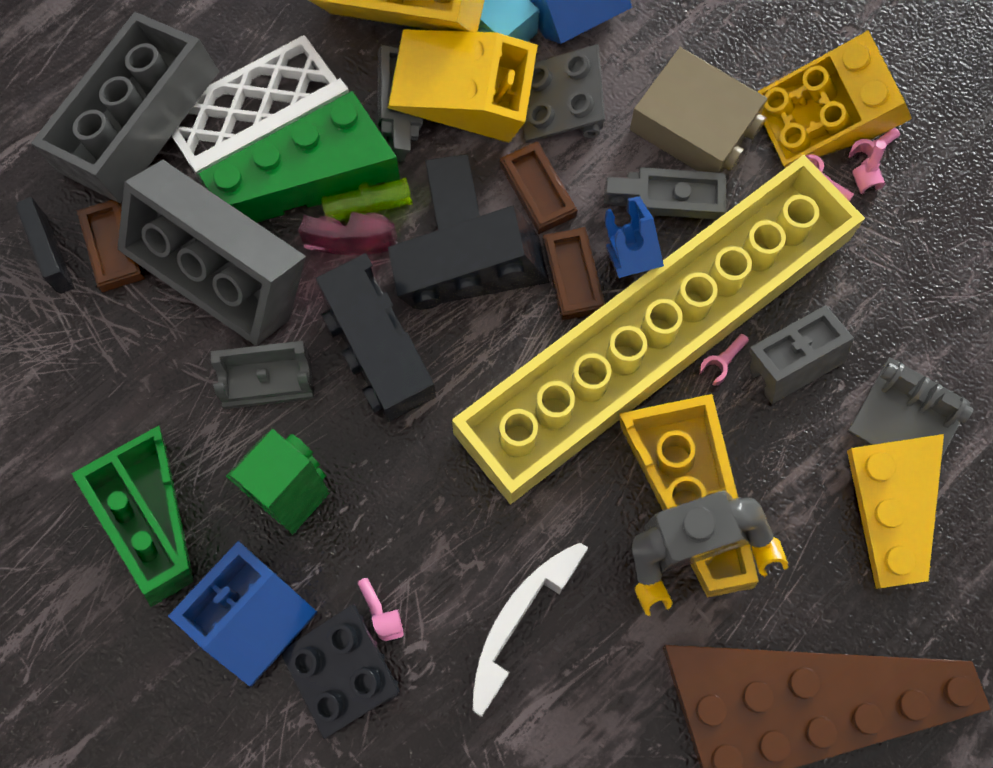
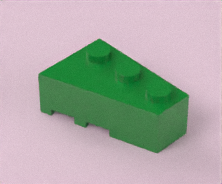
M160 426L151 429L71 473L150 607L194 582L168 454Z
M274 429L263 435L225 476L292 535L330 494L323 482L327 475L319 468L320 463L312 456L314 453L292 433L284 439Z

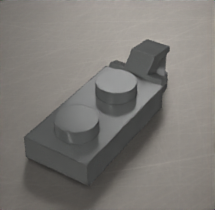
M381 45L378 51L377 126H379L382 136L388 137L387 143L396 155L397 162H405L407 153L411 151V140L417 141L419 138L423 118L387 108L399 48Z
M640 167L639 172H629L627 178L607 177L604 187V204L626 206V211L628 212V199L640 196L651 215L719 219L726 213V174Z

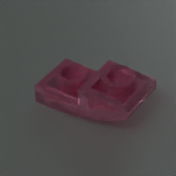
M352 211L346 227L338 220L328 216H320L317 219L304 215L298 229L306 249L330 254L362 255L364 253H382L388 251L389 246L395 245L398 242L395 224L391 223L386 217L372 212L363 215Z

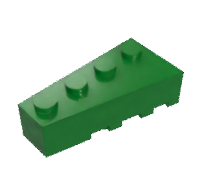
M353 91L198 173L207 190L256 223L285 215V210L307 205V208L323 204V199L347 192L351 196L365 192V187L382 182H385V185L400 181L396 155Z

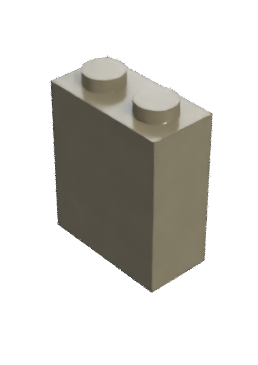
M679 47L634 108L630 131L696 171L722 173L725 168L731 172L745 150L740 145L746 137L753 140L766 121V117L761 115L767 97Z

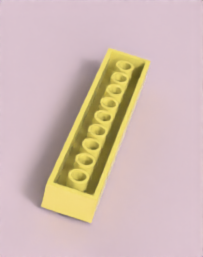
M803 154L664 259L663 267L648 271L453 418V434L511 505L619 421V413L632 411L850 241L865 217Z

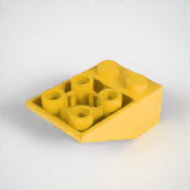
M403 29L387 108L510 143L526 121L538 45L497 32Z
M869 30L757 91L767 97L761 115L766 117L765 128L785 168L803 154L805 156L813 154L820 157L853 146L860 139L872 140L912 119L907 105Z

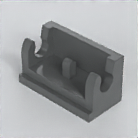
M824 305L751 346L749 350L752 355L750 363L751 375L753 378L762 375L766 383V387H764L765 396L771 404H774L846 363L854 337L827 305Z
M304 341L211 351V364L213 369L216 370L218 383L213 384L214 391L222 402L223 409L314 399L311 357Z

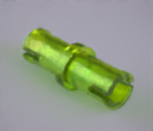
M407 177L369 187L368 183L359 185V190L322 197L323 209L328 224L366 215L367 219L376 217V212L413 205Z

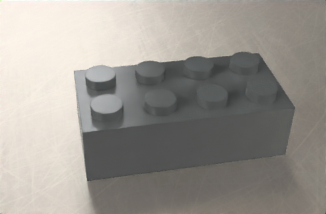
M134 12L31 144L58 173L121 203L123 201L124 182L147 169L217 76L219 70L200 39Z
M164 160L124 182L118 250L255 346H258L290 320L306 259L304 254Z

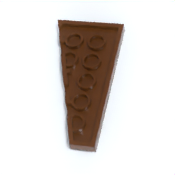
M678 645L662 646L700 768H796L991 710L973 661Z

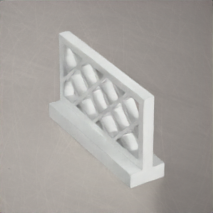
M303 35L209 85L188 113L198 115L193 128L178 126L171 136L196 174L199 182L205 188L198 173L349 93V90L341 78L336 79L306 36ZM303 52L308 57L304 69L287 67L290 59ZM260 75L272 76L267 88L250 86L252 80ZM282 77L299 80L295 92L277 90ZM309 81L327 83L326 86L311 94L305 93ZM224 94L235 95L230 108L213 106L215 100ZM245 97L263 99L258 112L241 110ZM273 101L291 103L284 109L274 114H269ZM209 117L225 119L221 132L204 130ZM236 120L254 123L237 134H231ZM199 140L216 143L210 149L197 156L194 155Z

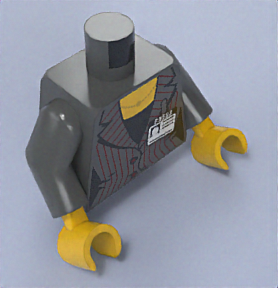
M725 490L654 514L644 526L645 531L635 536L632 543L635 569L639 581L635 587V593L647 616L651 615L649 610L651 605L658 601L663 602L666 610L672 606V600L661 580L663 573L751 544L755 562L762 576H768L765 566L773 562L782 563L784 570L788 568V562L781 542L774 538V534L760 504L750 497L733 499Z

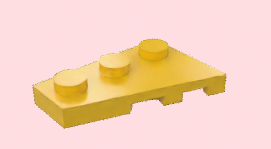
M944 434L855 447L847 450L876 589L929 580Z

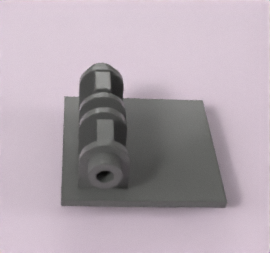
M595 44L536 62L526 121L524 123L525 142L535 141L575 129L582 131L583 136L586 138L599 136L605 121L599 45Z
M889 357L847 432L870 445L944 434L943 457L959 424L967 422L974 408L969 406L971 402L966 398L960 397L944 388L941 384L935 383L930 378Z

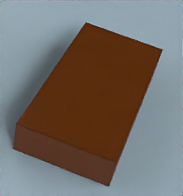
M538 141L500 158V167L538 234L577 217L578 210Z
M114 200L77 210L97 287L102 293L145 279L141 266L118 250L122 202L118 203Z
M586 227L543 235L542 242L561 320L591 315L605 305Z

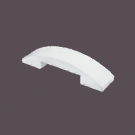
M581 543L573 545L538 567L519 586L501 610L486 639L475 676L473 712L480 717L484 715L509 675V672L495 664L494 661L542 586L545 585L560 595L585 556L588 549L585 545Z

